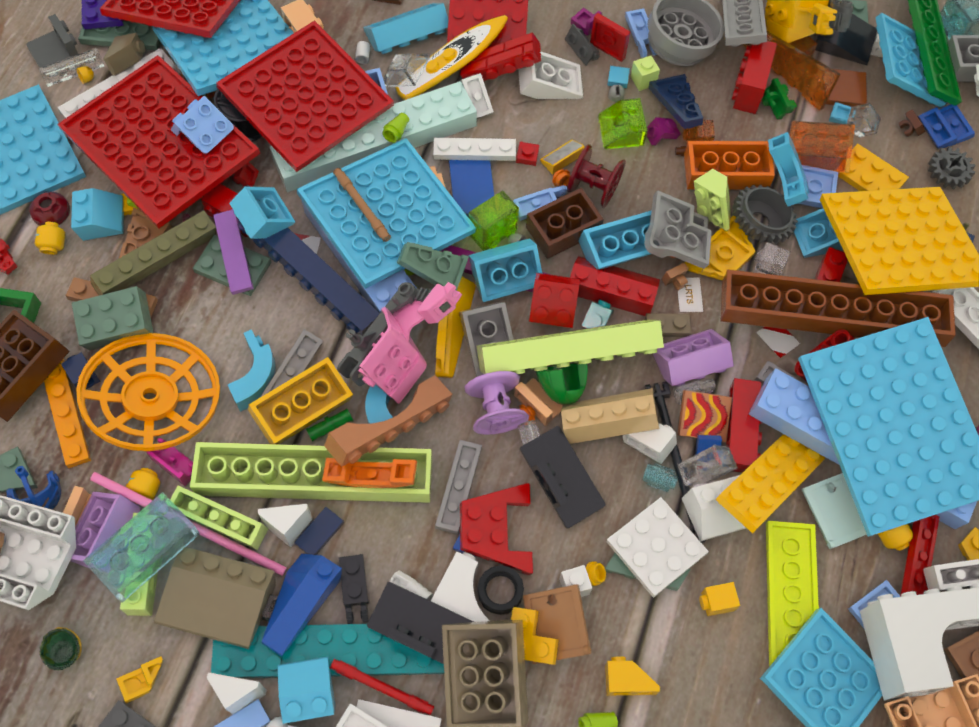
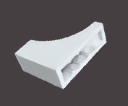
M456 552L431 601L474 622L490 621L480 610L474 595L473 583L478 569V562L475 561L476 558L467 552H463V554Z

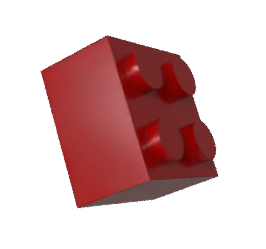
M536 273L529 322L573 328L580 279Z

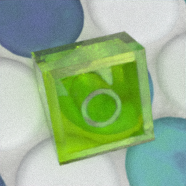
M641 98L619 100L598 114L604 149L644 146L647 126Z

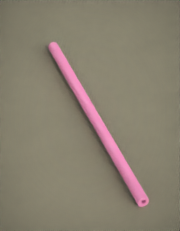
M96 472L90 478V481L122 495L267 569L274 570L275 573L281 576L284 575L287 567Z

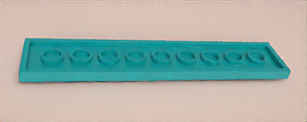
M367 624L306 625L282 657L262 644L267 626L258 627L249 649L213 640L211 673L235 678H278V665L322 657L329 658L330 666L335 658L338 661L341 660L356 667L357 670L370 676L444 674V664L368 628ZM330 669V671H331V677H332V676H343V675H341V674L335 672V670Z

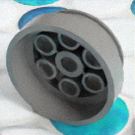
M657 0L648 18V40L654 52L663 60L678 66H692L698 64L715 51L724 34V23L719 12L706 0Z

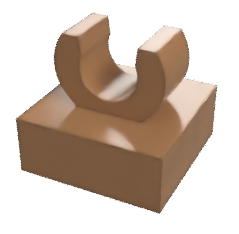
M685 262L666 271L661 280L665 286L673 282L675 289L678 291L688 283L684 275L689 269Z

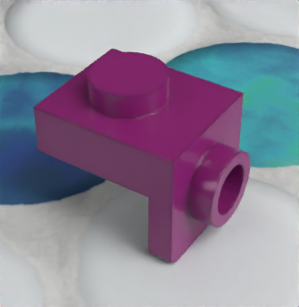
M582 8L571 18L570 24H574L577 28L582 29L584 34L589 36L592 33L594 16L597 13L602 15V12L598 11L592 14L587 9Z
M655 117L644 130L651 145L654 146L662 138L677 139L681 135L676 122L671 118Z

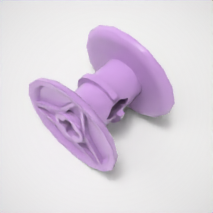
M510 371L486 373L472 379L465 385V392L469 396L484 398L482 406L483 409L487 410V414L480 417L473 424V431L484 435L499 434L517 429L529 420V414L524 410L509 408L511 400L506 393L519 384L520 376L517 373ZM502 398L504 400L503 406L501 405Z

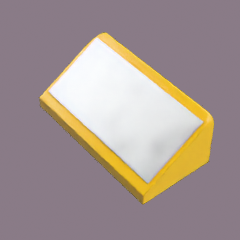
M570 140L541 158L540 162L553 175L556 171L577 160L585 146Z

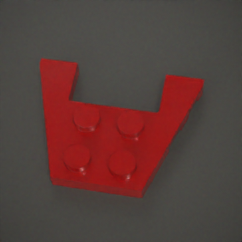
M530 483L462 501L460 503V550L522 571L525 575L533 574L532 552L509 551L507 530V505L529 506Z

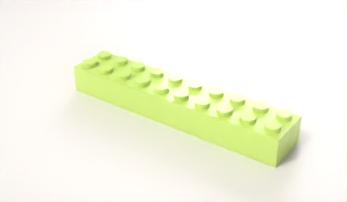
M196 442L190 488L198 495L216 497L430 503L432 449L379 447L372 453L367 452L363 454L356 462L392 463L393 459L417 461L414 485L396 488H363L322 481L326 458H334L325 446Z

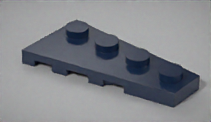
M685 74L650 81L649 90L684 129L703 125L704 117L698 103H695V96L690 91V84L686 82L687 77Z

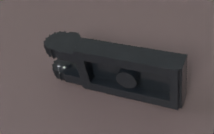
M360 554L339 557L340 567L342 568L341 583L347 624H353L354 614L352 606L361 605V619L363 622H368L367 604L369 602L364 556Z

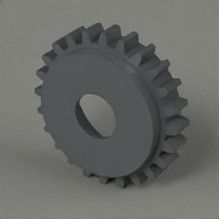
M752 185L750 188L745 187L744 190H741L733 201L732 209H734L732 215L736 216L735 222L753 240L756 239L760 243L767 242L768 245L772 242L778 244L781 241L783 243L796 229L795 225L798 221L794 219L797 216L793 212L794 207L787 206L784 195L777 192V190H773L768 186L762 187V185L755 187V185ZM753 214H763L768 219V226L759 222Z

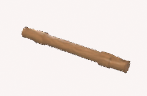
M336 168L333 174L337 177L340 185L348 192L383 242L389 241L391 235L387 232L381 220L375 216L341 168Z

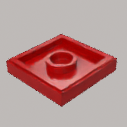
M597 13L593 19L590 43L622 62L626 58L630 31Z

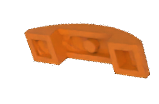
M326 458L322 481L363 488L414 485L417 461L393 459L392 463L355 462L351 464L349 462L341 467L335 458Z

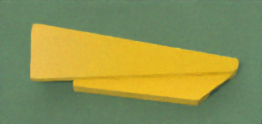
M463 276L457 288V291L462 296L456 303V308L438 322L435 369L437 377L452 378L454 376L464 336L459 312L471 308L476 288L475 283Z

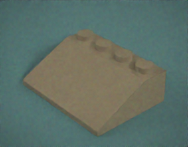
M182 546L171 567L154 623L249 649L275 589V571Z
M495 620L442 625L447 727H524L528 723L523 620Z

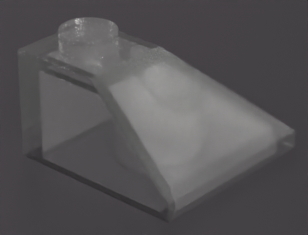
M429 53L395 55L383 79L385 86H415L430 58Z

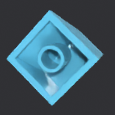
M245 186L229 203L251 239L267 238L295 223L294 218L274 187Z
M95 188L73 191L71 229L83 241L124 234L123 196Z
M328 657L278 665L279 703L283 724L334 715L336 705Z

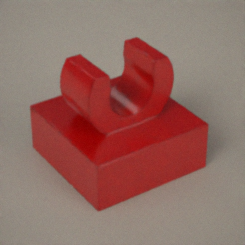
M248 162L236 171L231 179L236 184H242L244 187H253L259 171Z

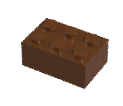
M580 188L527 213L526 228L548 259L579 244L578 240L583 230L603 225L604 219L584 190Z

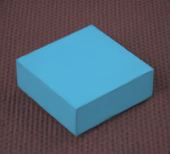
M610 66L607 86L619 84L623 88H627L630 68Z
M835 102L829 121L848 127L855 108Z

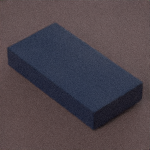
M325 507L294 543L306 554L317 555L344 524V520Z

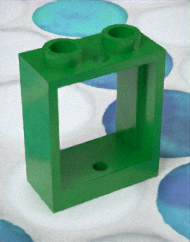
M0 288V305L23 308L21 315L34 323L41 305L37 296L31 292Z

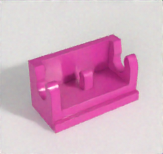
M159 438V439L157 440L158 443L167 442V441L163 440L162 438ZM175 447L145 451L151 460L182 485L186 486L191 481L193 462Z

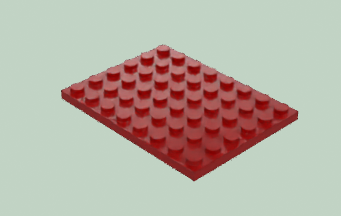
M159 55L57 124L60 130L158 229L261 154L259 148L235 126L207 154H203L182 132L176 136L171 131L174 124L172 120L179 113L185 114L189 110L187 108L189 104L195 99L199 101L203 96H197L190 84Z

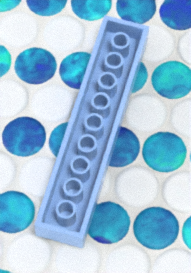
M775 368L765 379L749 415L839 465L809 386ZM977 501L936 515L940 517V522L953 529H957L969 523Z

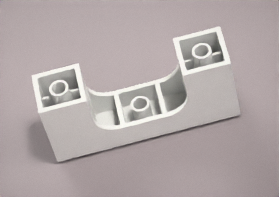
M979 584L969 586L970 589L954 586L948 588L946 592H940L939 589H930L924 591V594L921 595L911 591L903 593L901 597L893 598L892 594H886L877 597L878 600L868 602V606L860 610L884 701L901 699L907 696L931 695L954 686L942 647V636L946 630L979 626Z

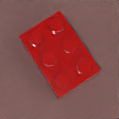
M767 41L758 45H747L744 57L747 58L742 59L740 65V72L742 73H738L735 83L737 88H734L731 100H734L733 109L756 115L767 85L777 43Z

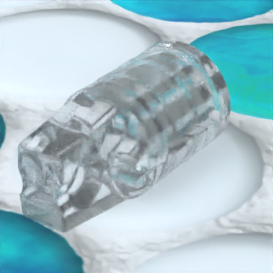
M698 379L675 386L673 388L675 400L681 406L683 390L709 394L715 390L716 384L713 379L701 382Z
M536 420L527 421L517 426L523 445L541 435Z

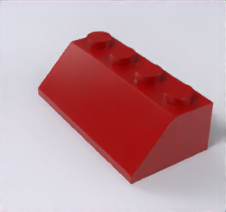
M580 256L577 257L570 278L580 279L578 297L597 303L600 299L611 304V307L646 316V313H651L660 279L615 266L597 270L586 258Z

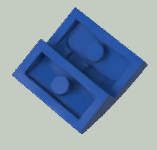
M950 104L941 109L936 107L918 116L938 149L961 143L973 138L975 135L974 130L957 105Z

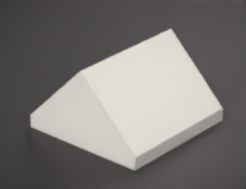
M307 504L258 509V515L268 530L290 548L313 522V517Z
M208 673L207 675L208 681L224 708L231 714H235L266 695L267 689L257 681Z

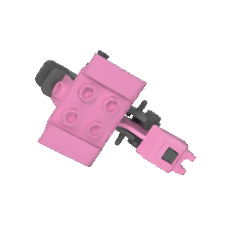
M449 282L445 286L436 284L432 290L427 288L424 290L422 287L419 290L412 283H402L398 287V291L388 304L381 309V313L363 336L358 335L352 329L348 330L350 334L346 333V337L351 340V345L354 348L341 360L337 367L338 372L345 378H350L358 386H363L365 383L372 388L375 385L378 386L396 403L400 404L427 366L425 359L410 337L411 329L423 320L428 324L438 323L456 308L455 305L462 294L456 291V286Z

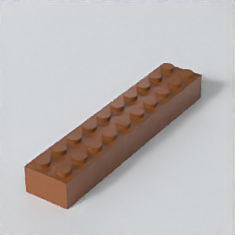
M728 269L722 281L721 322L833 334L837 330L843 329L848 331L853 337L861 338L929 317L941 347H946L956 336L953 295L921 291L864 295L860 284Z

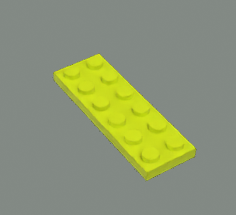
M779 521L766 522L769 666L815 610L819 609L815 524Z

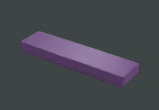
M234 210L214 214L232 295L254 289L241 231L237 225L238 220Z

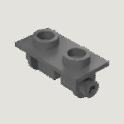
M572 24L565 40L585 66H587L590 59L597 60L600 57V51L592 43H589L590 40L582 29Z

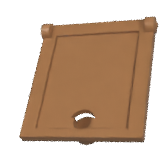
M579 584L523 595L525 609L539 611L535 636L559 639L556 660L591 654Z

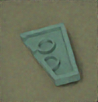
M407 242L403 245L397 264L433 285L440 284L445 286L449 282L456 286L455 290L457 291L469 256H458L449 251L441 252L433 250L432 247Z
M18 447L0 455V493L6 492L9 488H14L15 491L24 489L22 480L15 473L16 468L19 466H23L29 473L27 479L31 489L37 488L21 449Z

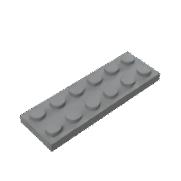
M722 0L726 46L737 47L741 44L758 45L762 42H767L763 0Z

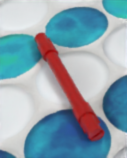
M334 658L330 669L335 670V672L403 702L408 707L423 714L426 713L430 716L434 709V705L429 704V702L359 671L356 667L341 660L338 661Z

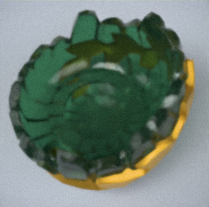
M56 627L42 638L43 641L41 642L39 655L42 662L49 669L64 670L70 667L81 654L82 645L80 638L68 628Z

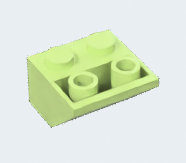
M711 169L694 180L697 212L708 217V220L715 226L728 231L730 229L731 216L728 179L722 173Z

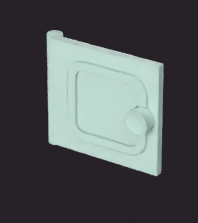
M843 473L801 489L829 549L867 535Z

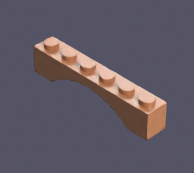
M435 375L418 385L410 405L397 416L373 424L346 423L329 432L324 446L341 467L349 462L353 464L363 454L376 451L386 441L387 443L392 442L400 433H407L416 424L427 422L437 412L443 413L449 407V401L453 394Z

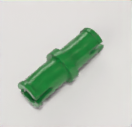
M346 408L330 418L328 416L325 417L324 421L306 428L313 442L338 427L353 422V418Z

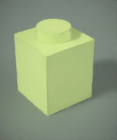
M650 55L633 61L630 77L637 89L641 91L649 88L650 81L658 80L660 69Z

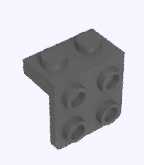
M56 14L48 17L54 31L26 44L43 72L79 57L75 48L77 42L73 34L67 33L69 29L64 20L60 21Z

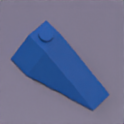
M301 554L286 573L264 633L262 644L282 657L339 584L342 568L322 555Z

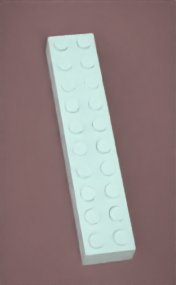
M459 81L395 103L393 107L298 172L272 146H270V150L287 192H290L332 173L336 168H343L399 142H389L382 134L384 125L397 117L399 113H405L410 119L399 141L407 138L411 145L416 148L433 142L434 138H444L476 127L477 111L462 82Z

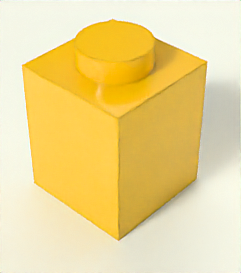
M734 582L705 587L699 597L701 608L706 610L707 616L733 612L740 607Z

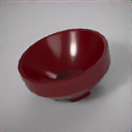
M57 192L42 193L30 205L31 217L39 226L45 225V222H55L60 225L67 219L70 213L68 201ZM44 200H52L50 206L46 208L40 206Z

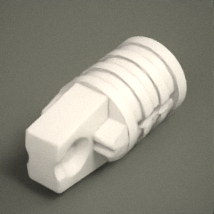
M400 570L395 572L390 579V582L431 601L433 593Z

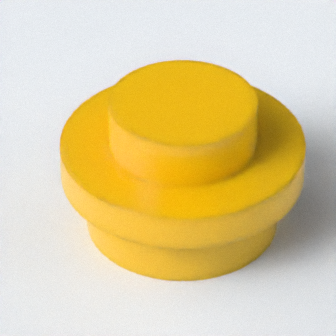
M595 561L587 564L586 571L591 585L598 586L606 579L605 567Z

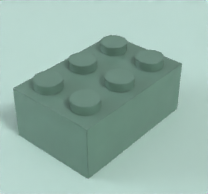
M137 286L72 302L79 345L88 350L105 347L123 337L154 333L146 292Z

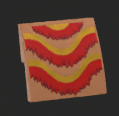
M683 390L677 435L696 439L698 435L721 436L722 442H726L732 397Z

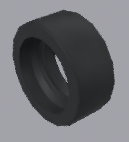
M503 565L493 566L481 576L478 584V597L482 606L489 612L498 615L508 614L512 612L513 607H518L522 601L524 592L523 580L518 572L511 567ZM494 577H507L514 584L515 593L509 602L497 604L489 599L486 588L489 581Z

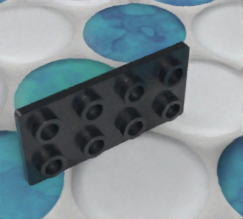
M559 426L552 428L520 447L522 455L567 529L606 506Z
M387 582L367 623V627L444 664L442 625L474 621L392 582Z

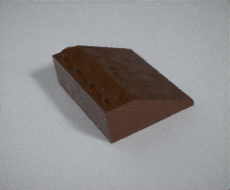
M14 309L0 324V417L6 422L13 417L70 352L58 340Z

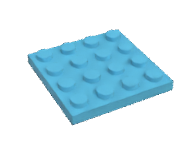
M883 13L876 16V29L879 34V45L882 50V61L885 66L887 81L928 101L930 104L940 108L946 105L947 102L931 96L927 91V81L923 74L924 68L919 57L920 51L916 43L915 30Z
M822 608L815 610L760 678L805 727H859L882 697L874 662Z

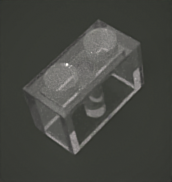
M714 445L678 464V468L685 486L697 487L708 484L737 469V465L729 447Z

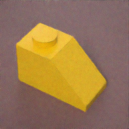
M612 657L611 661H607L605 664L607 696L657 695L660 692V686L634 661H626V657Z

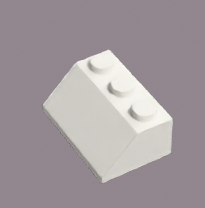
M740 475L691 488L682 497L700 542L746 529L743 524L716 501V498Z

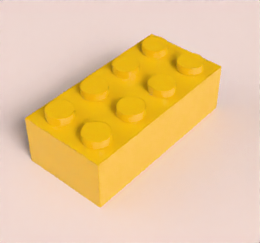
M329 357L250 403L248 411L268 442L279 445L349 402L353 393Z

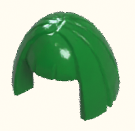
M570 363L568 367L556 368V366H549L547 370L536 371L542 389L551 400L558 404L569 405L576 403L585 390L588 375L587 364Z

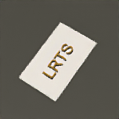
M700 277L686 278L688 283L685 284L684 288L678 290L680 312H703Z

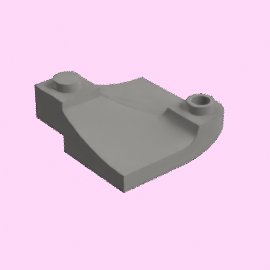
M657 190L653 195L650 226L645 233V248L649 253L660 258L672 256L705 269L709 265L712 230L707 228L708 217L694 212V205Z

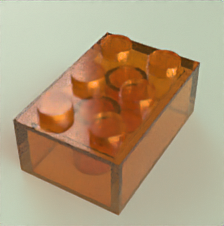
M792 121L790 137L801 165L849 173L855 125Z

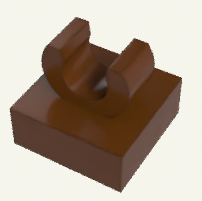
M913 109L905 113L907 120H902L899 123L901 129L909 126V129L904 131L905 136H911L914 131L917 136L925 132L923 124Z

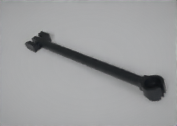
M662 382L663 390L660 389L659 383H654V398L662 425H668L673 428L665 398H669L671 395L668 382ZM650 384L645 385V390L651 389ZM676 445L670 454L683 497L690 490L679 448ZM688 515L690 531L693 534H697Z

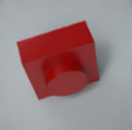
M519 142L516 163L536 166L540 145Z

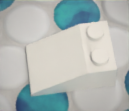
M540 52L541 62L535 63L531 67L518 69L520 94L535 99H581L583 97L579 64Z

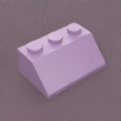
M712 329L664 343V348H658L657 353H653L663 378L672 386L683 385L686 381L692 379H702L711 373H721L726 371L727 368L734 366L730 342Z
M93 492L75 526L76 550L70 561L95 571L110 573L116 564L117 556L122 546L127 541V536L132 526L133 513H139L142 507L119 494Z

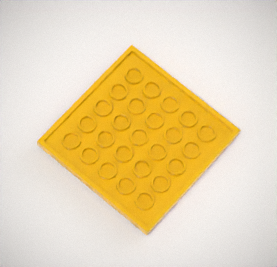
M941 187L823 193L821 195L820 202L864 295L979 287V254Z

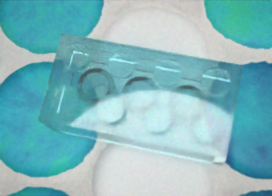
M162 492L86 557L83 562L114 596L123 603L200 533L195 525Z

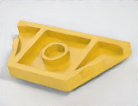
M736 216L730 218V229L728 231L720 228L711 236L709 265L703 269L685 262L689 269L688 271L723 281L727 269L739 271L754 256L756 251L752 243L749 242L748 235L735 222Z

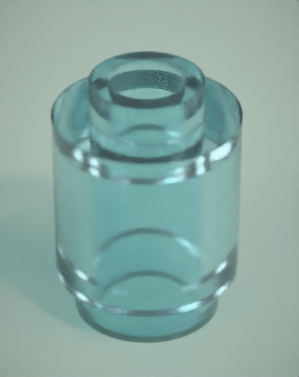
M648 463L642 481L647 482V485L668 492L670 488L674 490L678 476L674 475L675 470L656 463L654 465Z

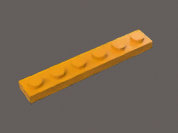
M63 359L44 380L65 465L69 469L91 461L70 379L61 363L65 362Z

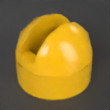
M82 66L76 69L78 77L83 84L93 80L94 72L90 67Z

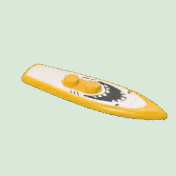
M504 15L484 21L446 43L395 86L398 96L403 100H407L421 95L467 65L494 41L503 29L508 17Z

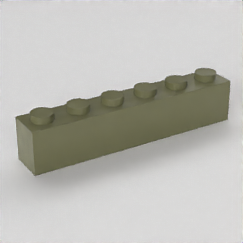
M203 210L91 274V285L98 295L127 289L211 240L216 234V226Z

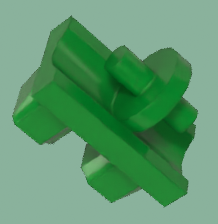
M773 78L770 86L765 89V96L761 102L764 106L771 107L776 119H782L785 114L792 113L797 105L794 100L788 99L789 89L787 85L781 84L778 78Z

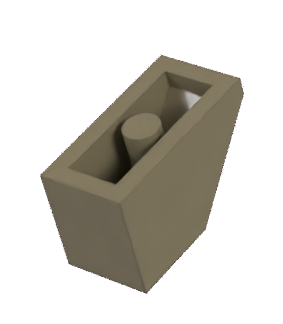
M137 33L116 36L103 58L112 76L139 62L145 52V45Z

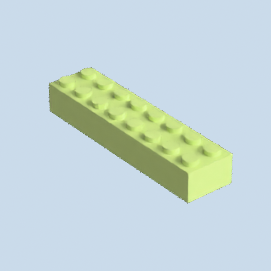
M642 320L476 345L481 373L510 371L522 374L528 368L534 371L547 370V365L561 368L570 366L569 362L578 364L592 363L591 359L593 358L595 360L607 361L614 359L613 355L624 358L636 356L635 352L644 354L657 353V349L664 348L661 321Z

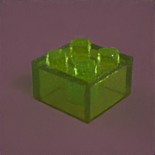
M502 190L469 212V219L476 227V232L470 235V237L483 251L495 248L501 240L506 237L509 238L511 234L516 233L519 207Z

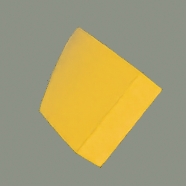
M162 656L142 664L141 668L116 678L125 704L150 693L163 662Z

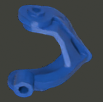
M23 466L16 468L15 473L22 480L29 497L18 499L14 488L6 490L7 497L40 507L49 498L44 508L53 510L61 497L60 479L57 473L53 470L49 471L47 474L49 484L44 490L34 495L27 479L29 473Z

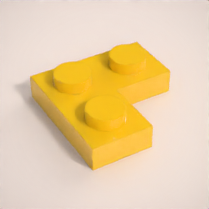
M513 607L511 620H523L525 660L555 665L559 639L535 636L539 611Z

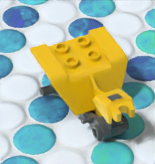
M767 0L765 7L767 36L780 42L791 43L814 33L832 35V26L835 27V31L846 32L847 28L850 27L853 12L852 2L847 0Z

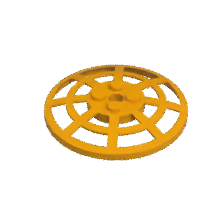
M157 333L123 337L100 349L84 366L76 389L78 407L87 426L106 442L133 451L163 450L188 441L210 422L217 409L220 396L219 377L209 357L198 347L186 340ZM147 344L146 357L131 359L121 365L111 357V355L123 349ZM156 344L175 347L188 353L190 356L182 365L168 358L156 357ZM197 361L207 371L212 382V388L199 391L196 379L189 371ZM104 362L112 372L104 380L101 391L86 390L93 371ZM146 364L145 372L135 374L134 376H130L126 372L130 368ZM156 364L168 366L176 371L167 376L161 372H156ZM184 376L192 392L178 393L175 383ZM117 377L125 383L121 394L108 393L111 384ZM147 393H154L156 397L153 399H146L144 398V395ZM213 397L208 414L198 426L188 421L196 411L199 399ZM85 399L100 401L102 412L109 422L97 428L88 415ZM191 401L190 407L183 417L174 411L178 402ZM107 402L122 403L125 412L115 418L110 412ZM167 417L174 422L171 426L154 430V421ZM135 418L144 421V431L132 429L123 424ZM180 427L189 431V433L177 439L153 444V437L168 434ZM117 428L127 434L144 437L143 444L123 442L108 436L107 433Z

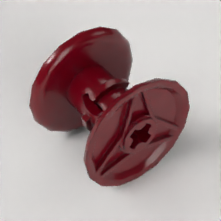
M588 144L581 152L573 168L567 192H573L581 181L587 183L591 189L596 187L603 190L601 206L605 208L619 184L626 160L619 161L613 171L605 169L601 163L596 165L590 162L592 147Z

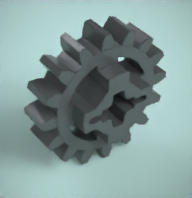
M948 147L947 150L941 148L939 152L936 151L928 162L930 165L928 171L933 172L930 177L937 178V184L944 183V188L948 185H951L952 189H955L957 185L962 188L965 184H968L975 174L973 170L975 164H970L972 157H965L967 152L961 154L959 153V148L953 151L951 147Z

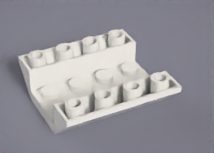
M0 495V532L5 534L4 544L0 552V601L30 610L55 593L76 550L75 517Z

